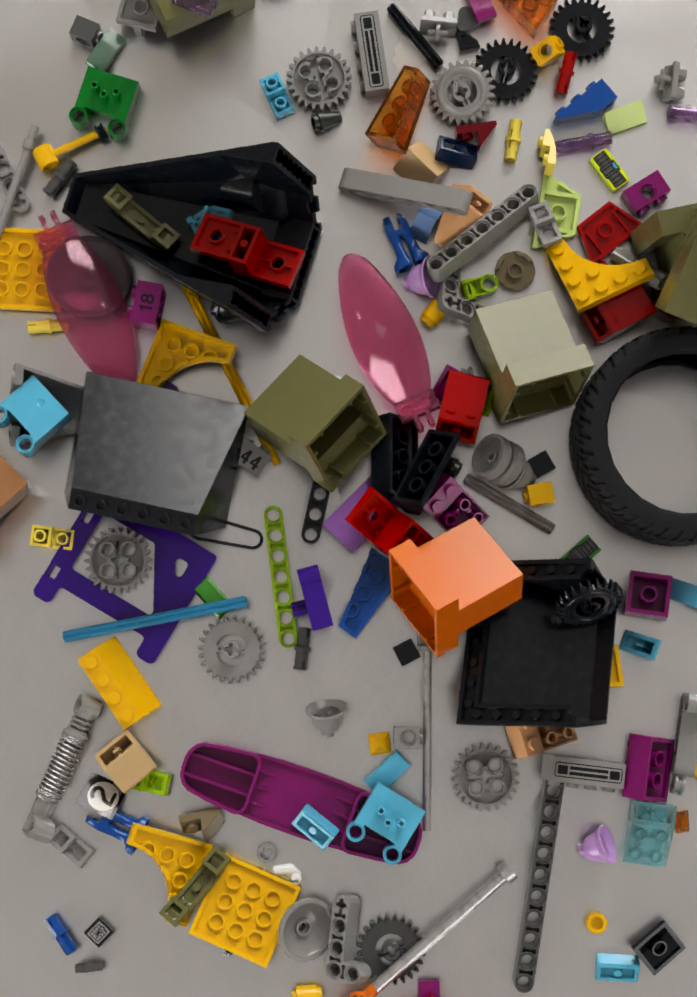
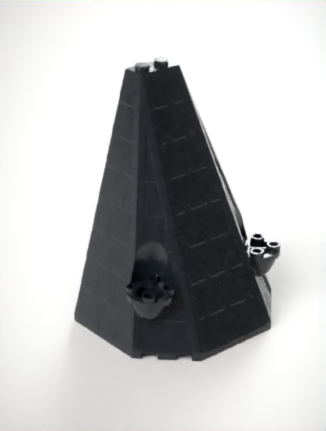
M268 142L76 173L73 176L62 213L73 221L212 302L210 313L215 316L219 323L226 325L233 321L242 320L257 330L267 333L272 329L271 325L274 322L279 323L287 316L289 309L295 310L298 307L322 231L321 222L316 220V212L320 211L318 196L314 195L313 185L317 184L316 175L278 142ZM116 183L133 196L132 200L160 223H167L180 234V237L168 250L155 245L140 235L106 203L103 197ZM206 205L230 209L234 211L232 220L260 227L267 240L304 250L306 254L291 289L235 274L229 262L192 252L189 247L195 234L186 218L194 216L203 210ZM277 261L273 267L280 268L284 262Z

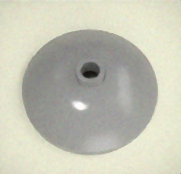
M304 898L293 903L283 914L278 926V943L283 953L290 959L297 962L313 961L323 955L328 949L332 909L325 902L317 898Z

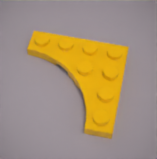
M564 239L560 243L545 248L579 314L655 278L654 272L646 258L627 264L605 265L579 256L567 245Z
M162 319L137 382L162 387L177 372L192 365L207 362L231 365L238 346Z
M135 822L132 823L126 841L128 845L147 853L157 863L165 878L168 901L172 896L176 897L201 867L202 860L213 847L208 842L205 843L201 840ZM190 914L179 924L180 926H187Z

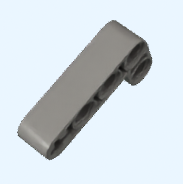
M683 693L678 713L671 774L694 777L697 764V695Z
M355 894L339 895L333 901L326 961L327 976L332 980L348 984L366 982L371 976V969L368 964L354 960L360 913V900Z

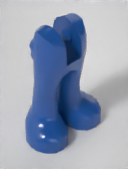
M401 212L395 214L400 227L398 230L394 229L389 217L383 219L386 235L396 253L397 260L394 265V271L397 275L409 271L413 264L416 266L422 263L425 257L429 256L428 252L419 247L409 223ZM401 237L404 238L408 246L412 261L401 242Z
M118 811L112 820L104 816L99 820L87 815L85 820L87 824L96 830L125 844V852L133 855L137 848L126 843L129 832L114 826L112 822H117L131 829L133 822L148 826L150 821L147 817L135 819Z

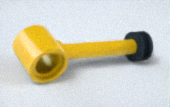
M100 123V126H94L95 131L54 150L50 144H43L36 147L32 154L41 172H47L59 165L58 156L97 138L100 141H103L102 138L104 137L107 139V129Z

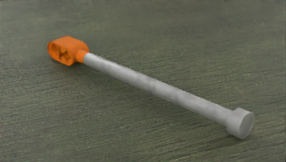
M503 861L496 867L498 872L365 989L355 991L348 997H376L506 882L511 884L518 878L517 875Z

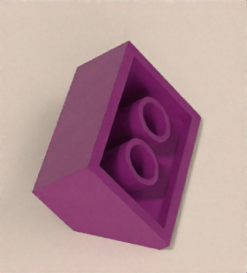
M630 733L627 744L628 753L625 762L627 765L622 797L642 801L667 802L675 740Z

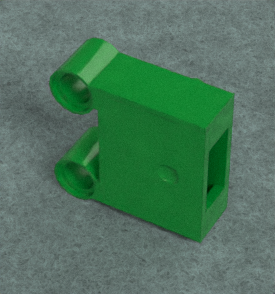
M88 66L76 104L69 112V118L74 128L77 130L87 129L90 125L88 114L111 120L108 124L111 138L116 142L125 141L128 137V126L141 90L139 82ZM83 115L84 119L82 121H75L77 116ZM117 127L123 128L122 132L118 134L113 133V131Z

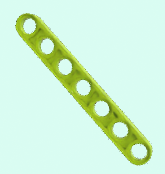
M269 506L264 512L278 638L283 647L291 648L296 645L298 637L296 620L291 608L293 595L283 514L279 507ZM272 509L279 512V518L276 521H271L267 517L268 512ZM273 530H279L282 534L281 539L277 542L270 539V533ZM277 550L284 553V559L281 562H276L272 558V554ZM278 571H284L287 575L286 580L282 583L275 580V574ZM282 591L289 594V600L286 603H280L277 599V595ZM283 612L291 614L292 620L290 623L283 624L280 621V615ZM287 632L294 635V642L290 645H286L282 641L283 635Z

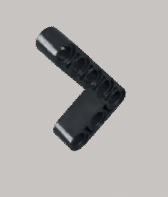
M314 480L301 535L303 541L308 545H314L320 539L330 495L328 490ZM316 490H324L326 493L325 498L317 500L314 497ZM314 509L321 512V517L318 520H312L309 516L310 512ZM308 530H314L317 533V537L312 541L305 538V533Z

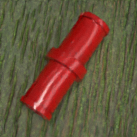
M565 50L562 68H559L558 71L560 75L555 89L556 92L568 94L571 77L575 73L573 69L578 53Z

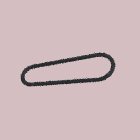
M227 521L228 525L257 533L260 536L259 544L247 546L190 535L196 540L246 549H257L263 543V536L260 531Z

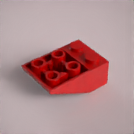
M640 284L581 314L596 342L606 343L657 311L643 285Z
M449 370L435 430L459 433L461 435L459 441L475 444L490 379Z

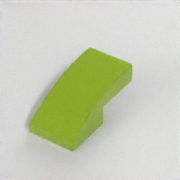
M152 771L132 789L168 796L172 775Z

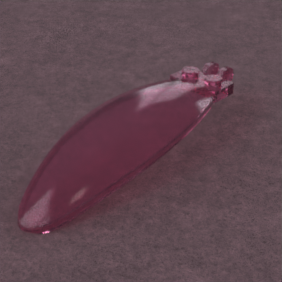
M53 210L50 212V217L55 226L48 228L43 215L38 216L44 231L33 236L43 256V272L48 296L65 336L92 372L136 382L137 359L134 334L130 318H128L125 301L116 281L98 255L80 239L72 219L60 223L56 212Z
M353 253L345 255L340 263L338 274L340 304L346 334L361 369L378 392L394 406L402 425L413 420L418 432L422 433L424 432V426L419 417L425 415L431 428L435 427L436 424L431 412L440 409V404L431 388L427 354L411 314L393 287L370 261L363 256Z

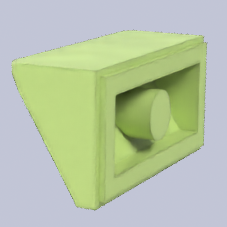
M642 100L610 110L602 116L609 136L647 123Z

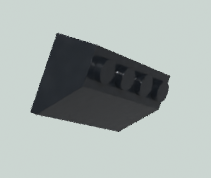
M389 412L379 415L387 434L371 452V487L376 489L388 501H393L391 499L418 451V422Z
M428 430L391 499L404 512L421 515L461 438L459 433Z

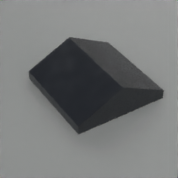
M664 920L631 947L654 976L686 949Z

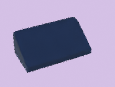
M439 135L435 160L472 170L477 161V145Z

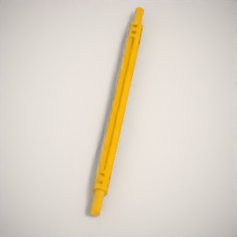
M180 285L204 333L220 339L199 295ZM220 363L240 404L250 406L253 402L233 363L231 365ZM258 437L261 445L271 451L270 456H272L271 461L273 465L280 464L281 460L274 447Z

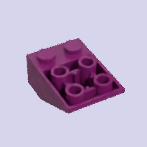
M444 472L423 509V512L445 532L473 517L482 525L489 517L475 500L451 476Z

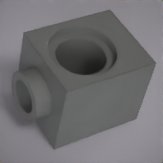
M79 15L76 16L69 31L73 41L92 49L103 37L100 24Z

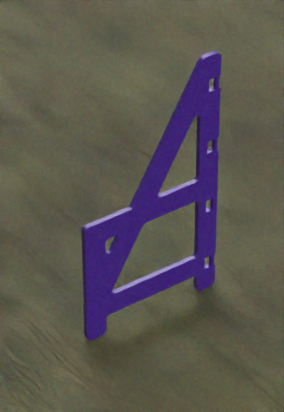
M166 381L162 386L163 388L179 391L177 386L169 381ZM81 511L71 527V530H75L72 550L63 549V546L69 547L71 533L68 532L69 542L66 545H60L45 573L35 586L34 595L45 602H50L58 590L63 588L117 621L149 615L117 595L109 593L108 590H101L100 585H94L93 581L73 569V565L103 518L101 515L94 514L87 524L82 521L87 512ZM115 519L155 544L152 614L188 607L197 592L195 588L205 579L215 563L216 555L178 532ZM177 559H182L188 564L181 577H177L175 574ZM56 565L61 569L55 579L49 577V574ZM180 620L132 629L144 638L137 650V656L147 663H154Z

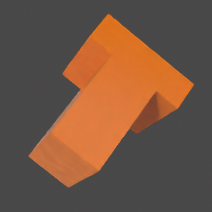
M475 517L419 547L409 539L389 550L391 599L437 658L458 646L460 633L522 599L523 573Z

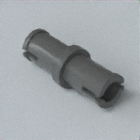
M66 158L59 170L54 171L52 179L43 188V191L48 196L54 198V195L61 186L68 182L67 178L77 168V164L73 160Z
M299 627L297 645L294 646L296 654L293 669L306 670L308 652L311 651L309 643L312 628Z

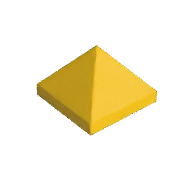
M389 731L368 734L371 755L392 753Z

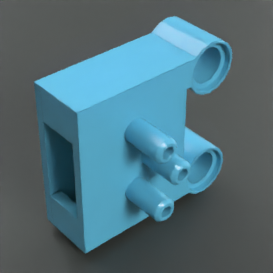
M34 375L0 403V413H4V417L0 420V428L7 427L11 423V416L13 415L30 434L19 436L15 443L17 450L27 458L35 456L38 449L73 419ZM31 442L30 449H22L25 443Z
M377 781L354 821L347 825L346 835L350 841L359 842L365 836L364 825L393 842L385 845L382 855L387 864L395 865L401 861L402 851L426 811ZM353 826H359L362 829L361 834L357 837L352 836L349 832ZM394 848L398 851V856L395 859H389L386 856L389 849Z

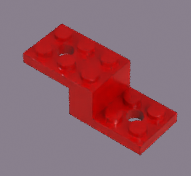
M205 212L189 247L192 252L229 262L235 274L289 290L306 254L302 249L267 240L260 227ZM215 234H222V237L219 240H212V237ZM283 261L284 263L280 268H274L275 262Z
M371 486L345 518L346 522L387 556H389L390 549L409 539L417 547L434 539L416 521L397 510ZM374 511V515L369 519L370 513Z

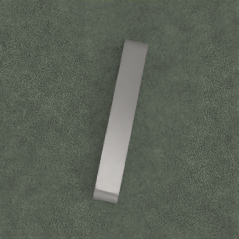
M344 168L338 186L339 190L349 194L458 215H467L473 194L465 189L353 168Z
M532 184L523 185L432 255L426 263L429 279L435 283L444 281L529 215L528 207L538 204L536 186Z

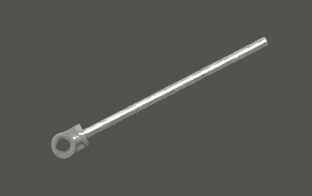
M417 632V651H423V809L426 811L423 816V831H431L432 650Z

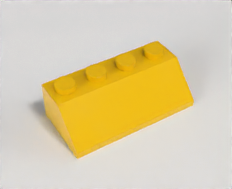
M116 636L78 659V662L124 730L162 705Z

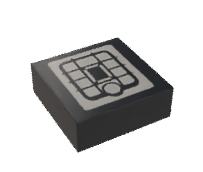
M99 916L84 934L95 945L100 947L114 930Z

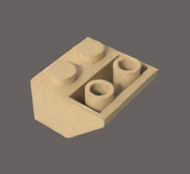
M127 729L94 755L102 769L124 794L158 767L136 737Z

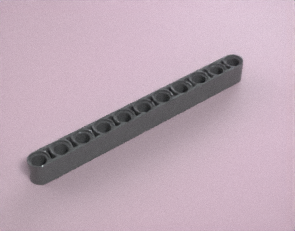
M543 780L512 977L516 989L522 993L531 991L534 986L565 784L561 783L560 786H557V793L550 796L547 792L550 786L547 780ZM550 805L553 806L554 814L552 816H545V808ZM544 827H550L551 834L548 837L541 836V830ZM541 848H547L548 850L545 858H538V851ZM538 869H543L545 872L544 877L540 880L535 879V872ZM534 891H541V898L534 901L531 899V894ZM531 912L538 913V918L534 922L528 921V915ZM527 934H534L535 939L533 942L526 943L524 941ZM524 955L532 957L529 964L521 963ZM522 976L528 977V983L524 986L518 985V979Z

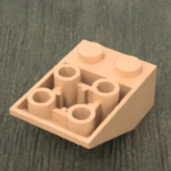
M451 185V187L470 191L473 197L467 215L442 212L434 242L442 248L491 209L493 202L471 185Z
M505 726L514 759L530 757L578 740L575 728Z

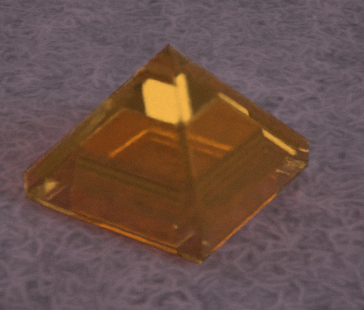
M688 810L677 811L671 817L669 822L675 833L689 831Z

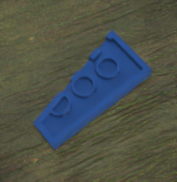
M372 547L339 624L340 628L355 639L358 638L391 593L389 559Z

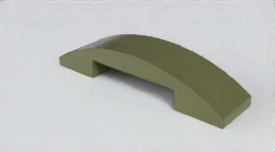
M116 183L103 197L106 203L140 235L155 245L168 250L180 237V234L167 223H160L133 201V196Z
M214 846L202 860L201 867L176 897L172 896L159 914L174 927L178 926L205 898L232 859L218 847Z

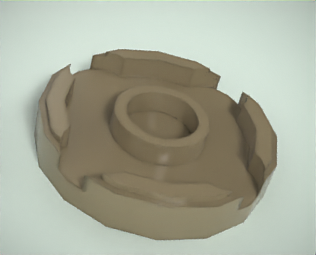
M520 251L503 254L498 259L494 269L499 285L511 292H520L526 289L533 282L535 276V266L532 259L526 253Z

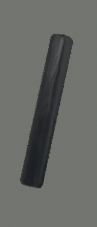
M395 2L389 5L387 11L434 69L440 68L443 65L441 57Z

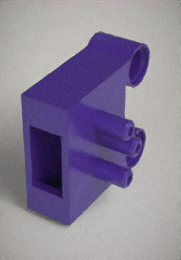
M318 565L297 569L304 600L291 603L293 616L299 617L308 614L313 631L333 626Z

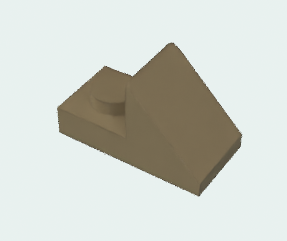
M214 808L179 815V822L183 834L196 833L202 830L204 841L207 843L224 823V817L221 808Z

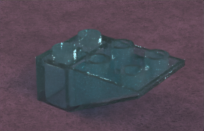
M630 798L623 862L666 867L675 828L677 806Z

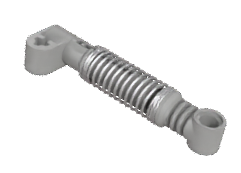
M80 694L73 709L76 715L72 716L74 720H70L71 725L63 729L62 738L59 739L60 743H57L58 747H55L54 756H51L52 760L49 761L48 769L43 774L44 778H41L42 782L39 783L40 786L36 790L37 797L22 829L26 837L46 844L51 841L55 831V824L51 820V815L56 804L60 803L63 797L62 792H65L63 788H67L66 783H69L67 779H71L69 776L73 774L71 770H75L73 765L76 766L75 761H79L77 757H81L79 752L82 753L83 751L78 747L85 748L84 745H86L88 740V733L86 731H89L90 728L88 726L92 725L90 721L96 720L100 714L102 701L84 694Z

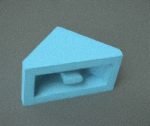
M626 630L619 649L648 661H655L662 641Z

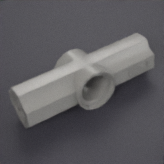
M621 246L615 248L610 255V263L621 265L646 258L654 272L655 278L645 283L658 291L663 289L669 275L668 273L652 265V261L645 256L635 255Z

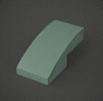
M109 29L90 53L86 64L90 67L106 71L114 62L115 55L125 46L126 38Z

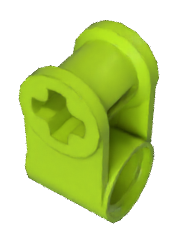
M486 274L460 282L464 299L472 302L494 295L499 285L497 277L493 274ZM486 281H492L495 287L486 289L483 284Z

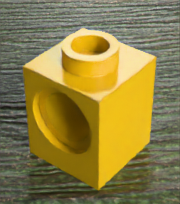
M556 35L547 36L532 47L530 52L539 67H546L565 54L564 43ZM548 45L552 48L550 55H548L546 50Z
M551 481L527 485L525 491H522L524 503H528V508L555 502Z

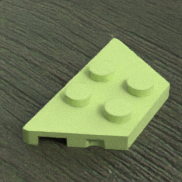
M543 175L539 203L543 201L548 202L555 216V223L564 240L575 237L581 195L575 190L569 189L562 181L559 182L552 176ZM534 230L532 249L543 247Z

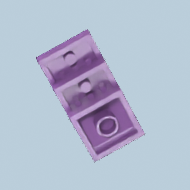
M371 476L323 523L351 553L366 538L346 522L345 518L371 486ZM389 501L396 509L399 507L394 501ZM374 511L370 513L369 519L374 515Z

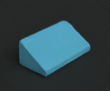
M306 804L291 823L322 850L327 848L340 831L309 804Z
M596 954L595 980L638 981L640 963L637 955Z

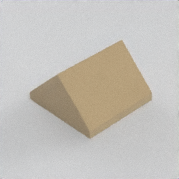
M422 140L409 147L393 167V170L401 178L434 184L450 169L444 162L435 160V153Z

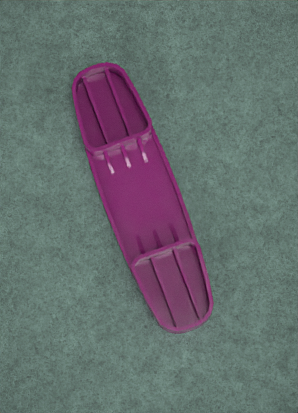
M211 742L198 743L188 751L184 758L180 772L181 782L187 791L233 814H239L260 824L311 841L291 824L306 804H309L340 830L328 847L342 850L347 854L385 862L382 850L385 845L393 842L365 825V836L361 841H350L346 835L347 825L354 821L371 792L289 761L229 745ZM420 823L403 849L401 861L397 864L407 863L418 851L422 839ZM353 826L349 832L352 836L357 837L361 834L362 829L359 826ZM394 848L389 849L386 856L389 859H395L398 856V851Z

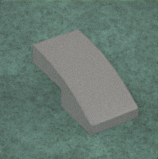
M543 201L528 207L529 216L543 248L545 249L562 242L563 237L555 223V216L548 202Z
M61 823L55 829L53 837L49 842L79 868H83L96 852Z

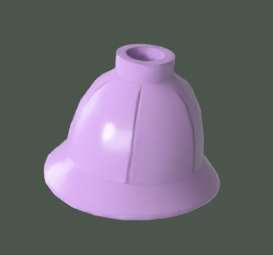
M429 255L425 257L422 263L414 266L408 272V276L403 279V284L407 290L411 289L417 294L436 298L439 283L432 282L429 279L426 264L427 260L431 257Z
M600 825L597 831L588 835L584 839L583 844L578 847L582 858L586 857L594 862L606 861L611 865L616 862L615 841L611 831L605 825Z

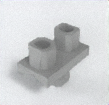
M426 9L424 15H421L420 33L435 36V42H439V36L455 37L458 18H455L454 12L446 11L443 17L435 16L436 12L434 10Z
M674 61L672 65L665 66L664 69H661L660 75L654 76V83L659 84V90L662 91L661 102L679 101L685 96V89L678 87V82L685 81L687 70L681 68L678 61Z

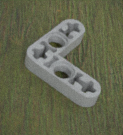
M459 268L444 281L439 282L437 307L446 315L470 323L475 309L485 306L459 297L461 268ZM445 283L451 284L453 291L449 290ZM462 306L469 310V315L463 312Z

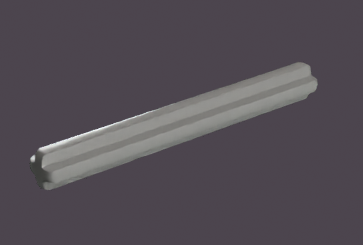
M467 474L464 478L463 483L546 533L550 534L554 530V523L471 474Z

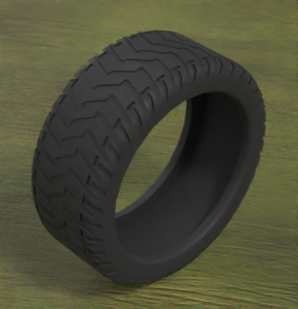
M676 326L648 332L646 335H640L631 340V342H627L614 352L591 376L582 389V394L579 395L575 404L576 408L572 414L569 450L572 467L579 486H581L590 504L608 523L631 537L651 544L689 546L697 544V513H678L661 509L642 499L625 483L614 465L608 446L607 423L611 405L621 385L626 380L639 372L663 366H681L697 370V327L679 326L676 328Z

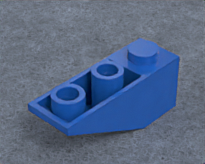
M600 79L597 83L593 81L585 88L586 92L582 95L577 94L571 99L569 106L566 108L562 106L557 110L553 124L557 125L599 116L615 103L618 96L603 79Z

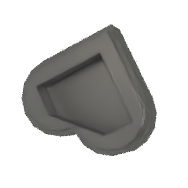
M464 6L460 8L456 26L457 32L468 33L480 26V24L477 25L470 7Z
M101 961L78 963L75 965V973L103 970V963Z

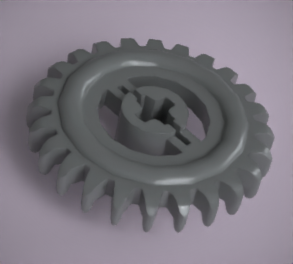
M386 914L384 921L378 916L377 924L369 921L371 928L363 927L366 935H359L363 942L357 943L356 946L362 948V950L358 951L356 955L363 956L359 961L368 964L370 967V979L375 975L378 977L391 966L384 964L379 960L380 958L384 957L387 961L391 962L396 961L400 957L402 949L407 948V952L423 938V935H416L419 928L411 929L413 921L405 924L404 916L400 921L397 920L396 914H394L392 920ZM395 934L403 939L399 942L395 939H387L383 942L381 949L375 951L376 943L384 935ZM389 946H392V948L395 949V953L393 955H391L390 952H387ZM420 958L393 981L394 985H397L398 978L405 983V975L412 979L411 970L419 972L416 964L423 965V961Z

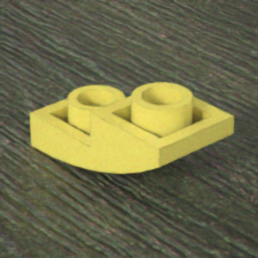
M545 129L544 135L539 136L537 148L540 149L539 157L543 158L541 166H545L543 175L552 176L556 163V146L550 129Z
M32 525L29 545L59 549L60 545H66L69 542L67 534L70 532L69 547L63 546V549L72 550L75 530Z

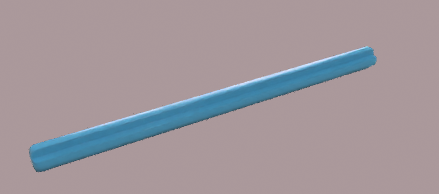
M241 596L63 632L64 642H71L245 608L248 606L247 598Z

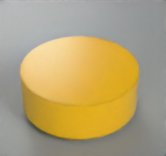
M594 911L586 916L585 925L591 933L600 934L605 931L607 920L602 913Z

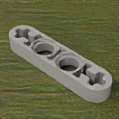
M0 145V165L5 164L9 167L6 174H0V185L7 196V185L12 182L15 171ZM20 183L16 196H19L24 203V208L17 207L19 204L16 198L12 208L17 214L24 215L30 211L31 203Z

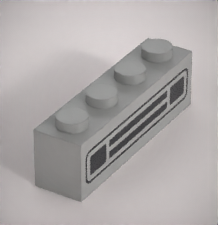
M378 10L355 13L354 21H350L352 34H356V40L353 41L354 52L359 54V60H356L357 72L362 74V79L359 80L360 92H364L365 98L389 95L390 88Z
M543 753L540 779L547 780L548 785L560 786L561 783H566V787L579 788V785H584V789L597 790V787H602V791L615 793V789L624 790L627 764Z

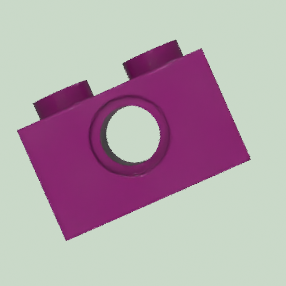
M656 170L624 190L620 197L632 216L638 213L643 215L651 209L650 206L654 203L659 205L667 200V195L671 189L660 172ZM642 192H649L651 198L647 199L643 197Z

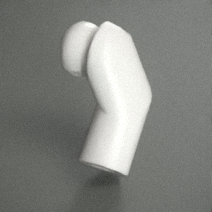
M294 864L273 866L275 876L286 875L291 880V883L299 885L302 882L303 875Z

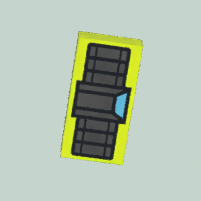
M606 148L589 159V163L612 193L630 181L629 177Z

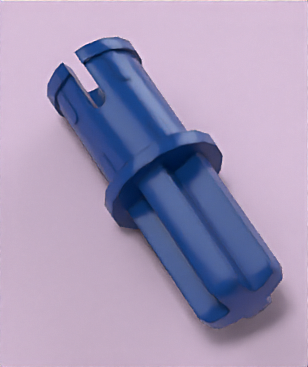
M56 913L44 920L54 936L53 940H57L66 955L76 951L77 947L68 935V929L63 927Z

